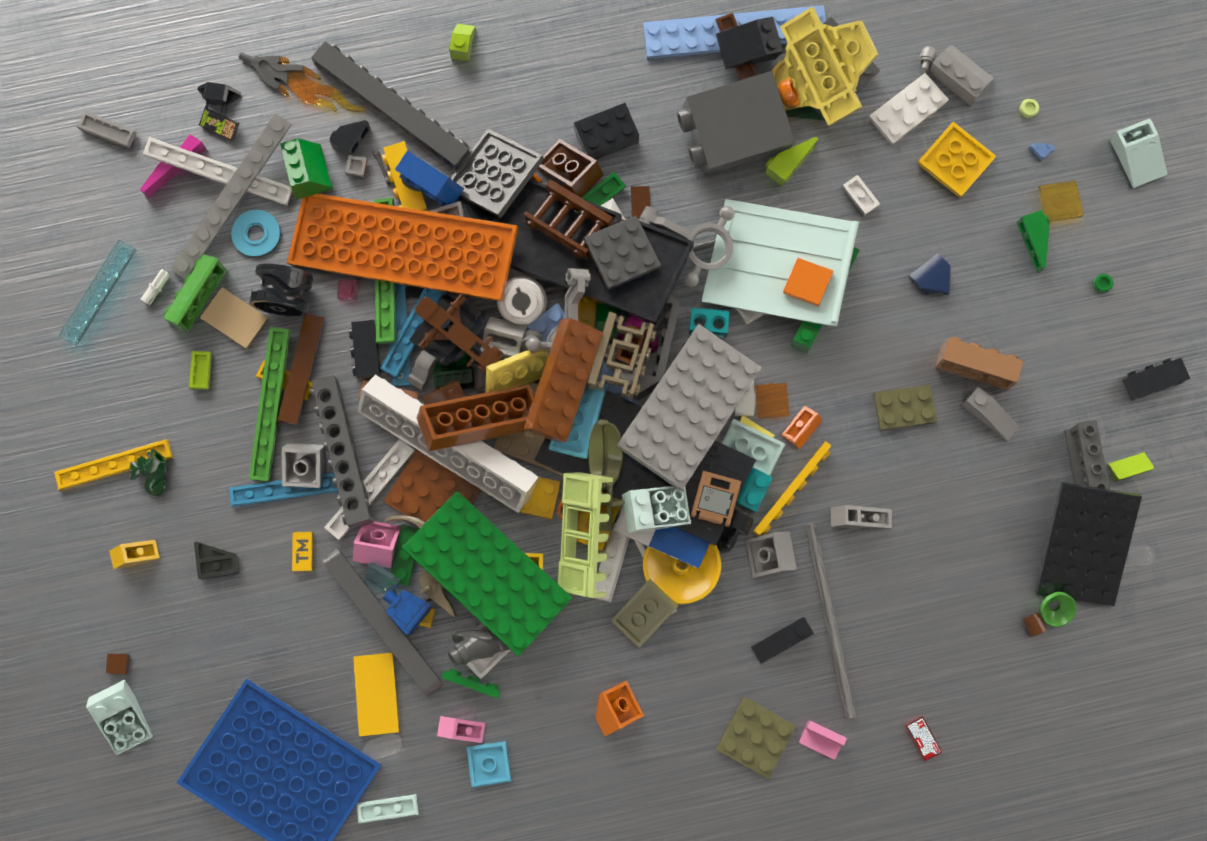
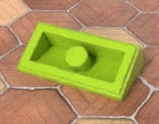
M1145 452L1108 464L1114 482L1154 469Z

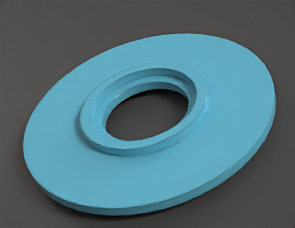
M250 210L241 214L235 220L231 230V238L233 244L241 253L252 257L263 256L272 251L277 245L280 238V227L277 220L270 213L263 210ZM255 225L261 226L264 230L263 237L258 241L250 240L247 234L249 228Z

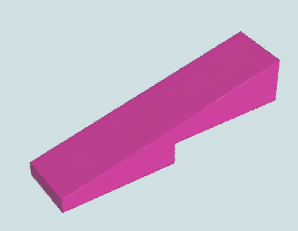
M191 134L188 135L180 148L196 154H200L206 149L202 141ZM160 162L143 184L140 191L147 198H150L182 169Z

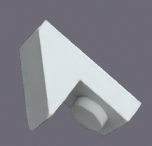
M754 380L735 408V416H754Z

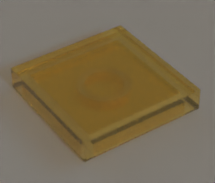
M1076 180L1040 185L1038 187L1043 212L1048 216L1049 222L1084 216Z

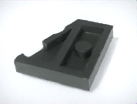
M194 542L199 580L239 573L235 553L200 542Z

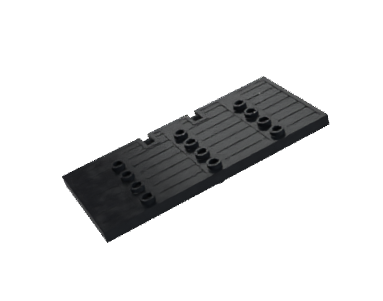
M529 179L501 218L495 216L493 222L517 225L519 227L510 268L567 291L570 288L566 281L568 269H587L590 274V281L588 286L585 287V293L582 297L652 323L655 326L694 247V241L639 221L661 267L608 290L590 252L589 260L583 257L580 259L567 247L541 231L533 230L526 225L524 213L528 212L534 216L549 196L545 184ZM559 200L554 201L540 220L549 225L564 206L563 202ZM589 202L612 216L614 224L624 221L621 213ZM574 209L570 210L555 230L564 235L580 214L576 213L577 211ZM585 219L571 240L580 244L595 225L594 221Z
M606 390L598 421L607 420L609 423L614 424L622 438L642 406ZM547 438L544 439L534 459L536 462L563 475L564 473L574 472L590 474L588 458L586 460L550 451L551 440ZM715 440L685 486L691 524L676 526V528L716 546L725 528L727 518H723L722 524L719 525L698 519L700 513L698 510L696 511L695 518L691 517L702 471L741 481L737 496L738 500L756 459ZM623 451V467L618 480L613 486V498L622 499V495L631 490L669 487L673 485ZM711 478L710 482L712 486L727 490L730 482Z

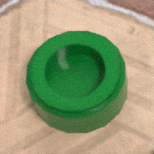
M1100 274L1094 279L1093 287L1099 293H1106L1112 289L1113 279L1108 274Z

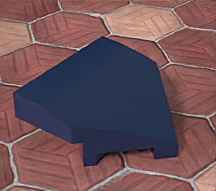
M938 253L909 275V279L922 291H925V295L929 293L949 295L951 266Z

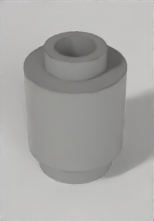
M475 366V371H473L474 390L478 391L479 394H483L486 389V374Z

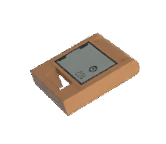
M702 471L691 517L695 518L696 511L698 510L700 511L698 519L721 525L723 518H727L725 526L729 527L741 481ZM711 478L730 482L728 490L710 485Z

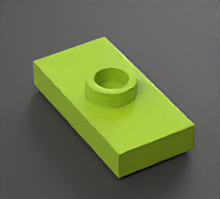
M192 351L189 377L190 390H209L212 352Z

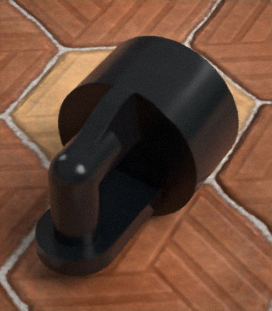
M734 508L730 526H725L718 541V549L721 552H729L734 547L739 534L747 536L754 521L753 517Z

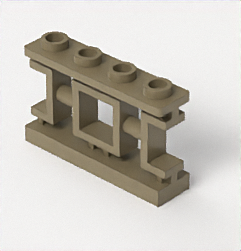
M609 312L588 380V389L603 391L605 383L623 387L622 397H629L630 400H633L635 395H639L641 384H638L640 377L645 375L646 366L643 365L645 359L649 360L651 348H649L650 341L654 342L657 331L654 330V324L650 323L648 325L645 322L642 323L641 330L624 327V317H617L616 313ZM615 324H618L617 333L625 334L624 341L613 339L612 346H609ZM647 332L642 353L639 354L640 346L631 344L632 338L643 339L644 333ZM616 347L634 352L630 366L612 362ZM607 359L606 368L614 369L613 377L603 375L601 382H599L604 361ZM634 367H637L631 390H629V381L621 379L622 372L633 374Z

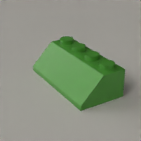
M203 254L195 262L192 273L185 278L182 289L175 294L172 305L165 310L163 319L187 334L227 271L217 258Z

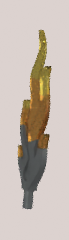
M243 52L239 55V59L251 64L267 86L284 93L286 96L289 95L288 90L275 80L284 82L296 96L309 104L329 107L336 112L337 108L332 102L314 95L321 94L334 99L349 111H365V107L349 103L335 87L322 85L308 79L304 74L316 80H321V77L306 66L288 64L289 59L286 57H252Z

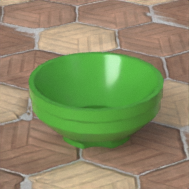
M1064 592L1050 594L1043 600L1040 607L1043 620L1053 627H1062L1072 621L1077 611L1074 599ZM1059 601V606L1056 609L1052 610L1049 608L1051 602Z

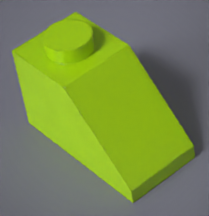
M457 23L452 32L449 47L451 59L469 61L475 26Z

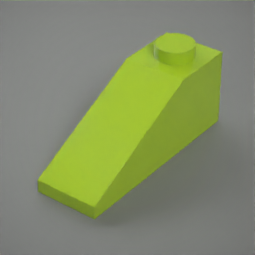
M811 138L778 153L775 158L771 157L766 164L767 170L765 174L781 186H784L817 145L818 138Z

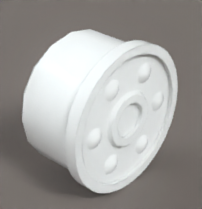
M518 276L506 282L503 300L497 301V306L500 314L506 321L528 326L545 312L547 297L543 287L536 280L526 276Z

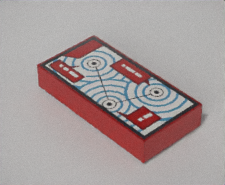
M923 716L905 725L923 761H927L942 753Z

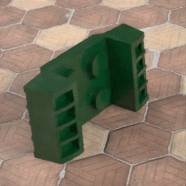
M465 353L460 361L443 367L436 362L433 373L435 389L455 380L459 382L462 389L474 388L472 365L467 367L471 357Z

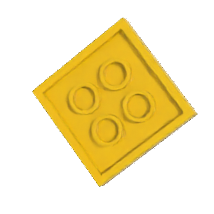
M952 122L917 164L961 198L996 158V155L955 122Z

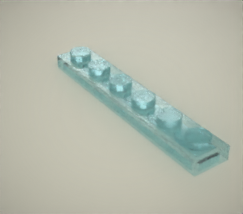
M118 239L58 335L59 337L75 346L79 344L137 251L134 247Z

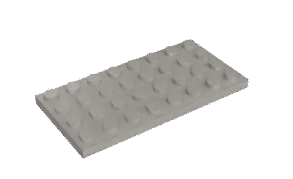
M698 324L616 447L682 491L762 367Z

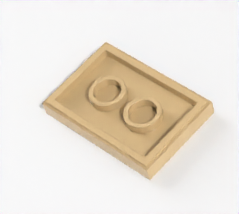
M223 287L200 317V319L245 349L250 347L269 320L267 316Z

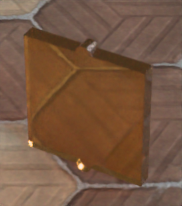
M770 382L769 384L755 385L758 418L772 417V419H775L776 417L790 416L787 383L773 384Z

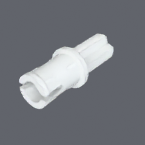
M163 269L160 270L153 282L149 283L150 286L140 299L151 306L159 292H162L161 289L170 277V274Z

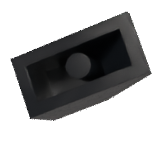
M363 120L339 126L337 131H333L330 136L332 148L347 157L348 155L353 156L371 129L369 122Z

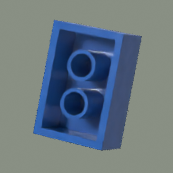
M406 151L395 168L396 171L401 173L400 178L442 206L455 203L464 190L455 181L409 151Z

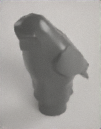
M489 630L457 631V633L452 634V640L458 644L454 646V650L448 652V656L456 667L460 664H468V662L476 659L493 657L498 652L510 649Z

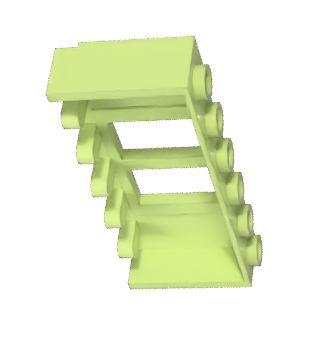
M581 472L564 473L562 539L558 585L567 593L590 598L606 596L607 592L596 590V582L606 579L605 573L597 572V562L606 561L607 559L606 553H598V542H606L608 540V534L599 533V523L609 520L608 514L600 513V506L602 502H609L611 498L609 494L601 493L602 483L613 482V478ZM578 510L590 512L589 533L577 531ZM577 538L589 540L587 561L576 558Z

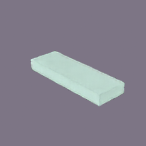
M417 794L356 804L359 824L419 815Z

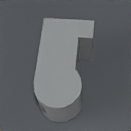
M423 350L417 357L412 373L408 376L407 381L422 390L431 380L437 358Z

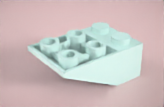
M1151 118L1121 129L1110 138L1111 144L1133 188L1168 175L1159 135Z
M674 486L631 490L622 495V499L625 501L624 512L628 534L691 524L685 487L682 491Z
M126 680L88 698L86 708L116 756L153 737L137 699Z

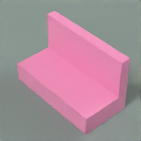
M808 721L798 743L835 760L841 745L844 746L847 738L812 721Z

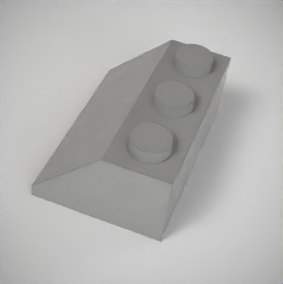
M953 45L946 48L936 58L928 71L970 106L994 80L991 75Z

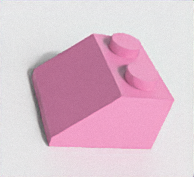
M376 521L361 526L354 541L353 561L391 568L395 558L401 526Z

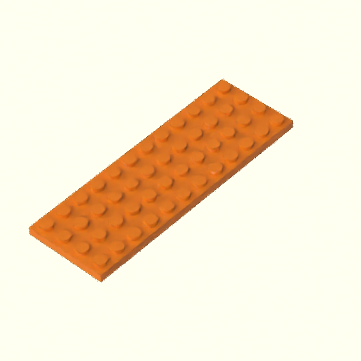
M314 194L302 198L287 264L502 301L519 227L505 223Z

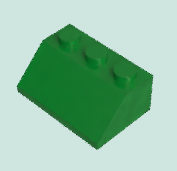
M300 138L280 143L290 186L296 200L332 189L321 144Z

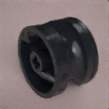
M264 263L256 266L255 274L260 277L262 284L253 287L251 290L249 301L251 307L279 316L304 317L307 315L309 303L303 299L302 293L312 288L313 276L298 268L280 264Z

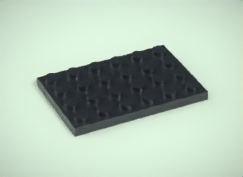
M1061 482L1035 590L1036 594L1049 596L1055 592H1064L1077 601L1115 606L1142 496L1136 493Z

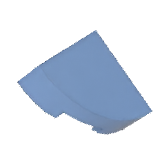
M1034 143L1028 149L1042 161L1056 148L1049 143Z

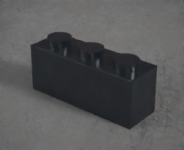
M375 320L351 322L352 328H349L350 340L353 339V346L350 347L351 357L355 358V365H352L353 376H356L359 382L363 380L369 381L375 375L382 379L379 344L376 343Z
M1171 357L1162 361V365L1157 366L1155 363L1145 367V371L1139 372V370L1128 373V377L1122 381L1131 401L1191 379L1182 358L1174 360Z

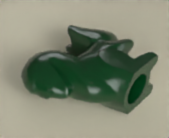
M152 449L150 452H147L148 459L140 456V458H137V461L131 462L130 480L136 479L141 474L146 476V492L153 496H160L166 490V481L163 478L166 474L165 464L167 461L164 456L155 449Z

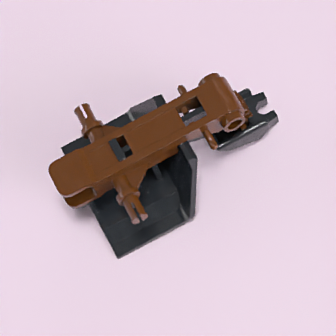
M448 292L438 304L429 297H424L415 308L416 313L423 319V322L409 341L422 351L424 350L436 357V362L443 367L460 361L465 353H467L471 357L467 367H470L476 361L477 368L486 374V366L504 360L501 356L503 352L496 346L491 348L488 345L493 339L492 336L485 342L479 338L484 331L485 315L470 304L466 297L462 294ZM476 342H478V347L482 346L485 348L483 352L474 345Z

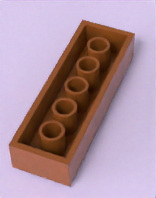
M572 318L560 321L523 428L524 430L556 443L567 442L603 332Z
M530 384L422 405L419 408L416 419L428 451L527 431L523 428L534 399V393Z

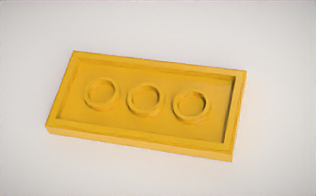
M383 653L353 656L359 736L400 732L394 654Z

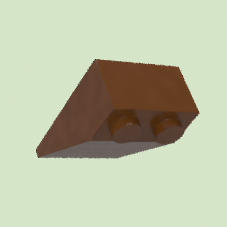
M561 139L543 155L544 161L538 167L552 181L580 198L604 175L597 160Z

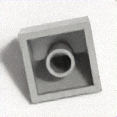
M288 443L282 447V486L320 488L326 466V450L324 445Z
M790 531L774 532L745 540L752 578L797 570Z

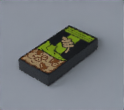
M204 108L199 126L232 141L235 139L240 123L209 108Z

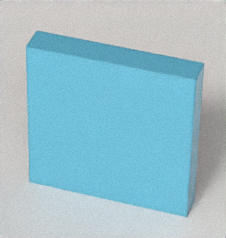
M506 741L466 747L472 787L512 781Z

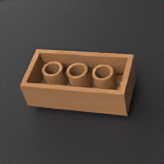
M952 337L948 338L941 346L935 368L1009 390L1018 383L1024 361L1019 360L1015 355L1008 354L1006 356L1000 354V351L996 349L987 350L981 348V345L977 343L968 344L963 342L961 338Z

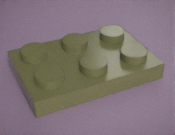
M931 384L873 393L880 431L938 422Z
M649 579L614 616L611 622L640 648L674 612L678 605Z

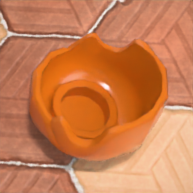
M789 77L779 84L778 90L783 105L794 108L800 103L797 91L793 86L794 82L790 81L791 78Z

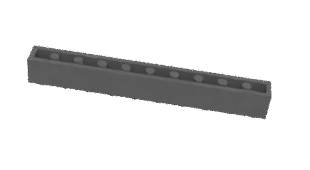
M325 41L311 57L315 66L455 171L469 154V146L463 140L458 141L450 130L442 129L435 119L431 118L430 120L425 116L426 114L418 107L414 108L407 98H401L391 86L386 87L382 84L383 81L376 75L371 76L363 65L358 66L355 64L354 59L348 54L343 55L335 44L332 43L330 45Z

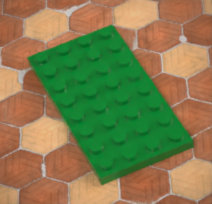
M458 491L402 547L412 559L517 657L524 652L572 600V597Z

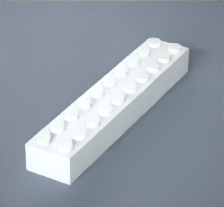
M377 375L365 385L361 392L358 413L515 512L520 513L531 498L538 480V476L532 471L520 466L516 461L504 456L500 451L488 446L482 440L428 451L416 419L419 408L423 404Z

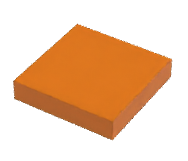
M797 258L783 294L819 307L833 275V270Z

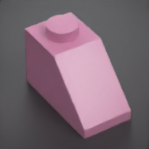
M440 716L437 736L482 743L486 723Z

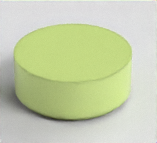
M1034 99L1024 100L1019 107L1020 114L1025 118H1033L1039 111V104Z

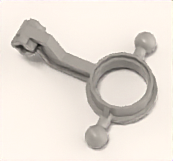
M648 206L645 207L639 218V221L694 241L698 234L706 231L717 233L723 239L725 252L723 257L715 263L702 262L696 257L692 249L689 259L695 266L692 272L684 277V283L688 287L697 286L699 282L698 275L701 269H718L724 266L731 258L733 240L729 232L724 228L727 221L732 220L735 215L734 210L729 206H725L720 210L721 218L717 224L703 223L692 231L667 218L659 217L661 213Z
M569 268L566 274V281L570 288L565 294V319L572 318L578 321V303L585 293V287L588 286L590 274L587 269ZM558 326L552 329L546 342H540L535 337L528 339L526 342L528 351L535 353L540 349H545L548 356Z

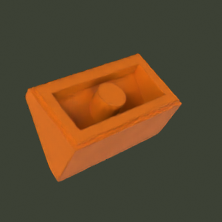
M804 406L781 435L795 447L801 449L821 424L822 418L818 413Z

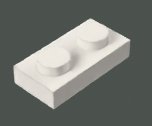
M858 175L842 186L863 216L879 207L880 203Z

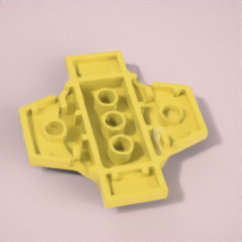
M811 7L781 25L780 28L788 42L785 49L787 50L786 56L771 71L773 72L777 87L785 79L791 78L790 81L794 82L793 86L797 91L800 103L794 108L784 106L785 111L811 106L820 109L828 126H831L861 109L862 105L855 93L859 76L879 55L863 21L832 27L822 24L814 7Z

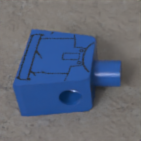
M389 590L383 597L390 604L386 610L387 614L409 637L433 608L429 603L405 590H402L399 595Z

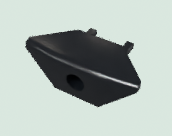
M206 82L198 86V91L203 96V99L206 100L205 108H209V104L222 106L221 113H224L225 106H228L242 96L241 92L226 84Z

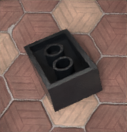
M774 17L757 19L716 33L725 69L775 60L783 52Z

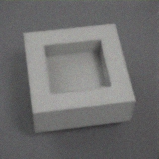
M348 155L346 175L365 178L368 159Z

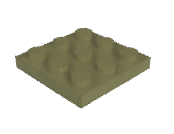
M743 697L716 750L769 779L796 725L750 699Z

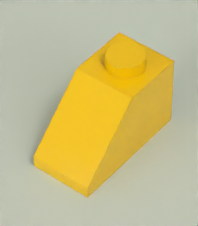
M156 540L120 544L109 551L113 569L133 567L160 558Z

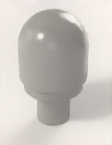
M932 46L923 48L921 52L920 62L922 64V71H928L929 66L935 61L936 50Z

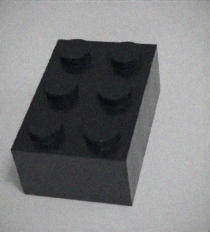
M626 103L574 122V132L583 153L595 160L639 143L640 135Z

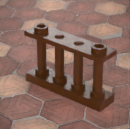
M550 179L546 184L549 196L534 216L528 212L524 213L526 225L533 230L541 231L567 247L576 257L580 259L583 257L589 260V251L586 249L587 246L584 239L578 244L571 240V238L585 219H591L595 223L586 235L588 236L614 225L613 217ZM559 200L563 202L564 206L549 225L540 220L554 201ZM574 209L580 215L567 232L563 235L555 230L567 213Z

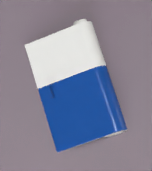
M624 506L613 528V531L698 569L709 547V543L676 527L628 534Z

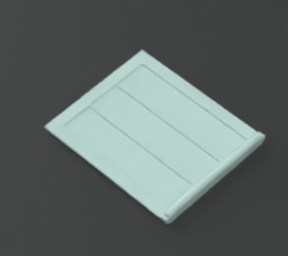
M725 199L724 207H731L735 214L734 218L727 221L724 226L733 240V251L731 258L724 266L708 271L702 302L837 327L859 222ZM718 234L711 263L719 261L725 252V243ZM797 258L833 270V275L819 307L783 294Z

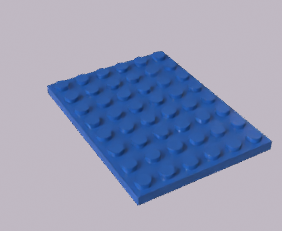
M246 678L177 781V784L267 841H333L381 764Z

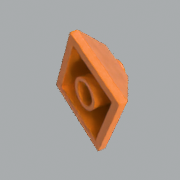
M627 680L599 694L596 720L604 736L644 717Z

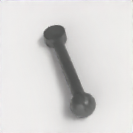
M374 150L373 156L376 157L387 185H389L391 182L380 159V152Z

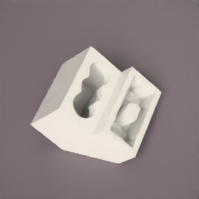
M490 317L485 327L483 341L485 342L492 336L493 339L488 345L491 348L496 346L503 352L501 356L507 359L521 353V342L527 326ZM481 346L480 350L483 352L485 348Z

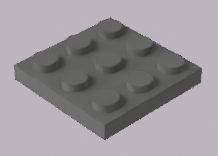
M637 216L584 237V242L608 290L661 267Z

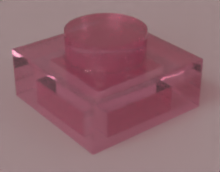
M339 279L337 298L341 300H357L358 280Z

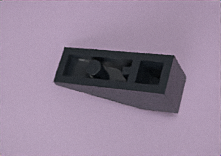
M802 617L751 646L760 664L813 635L814 632L805 617Z

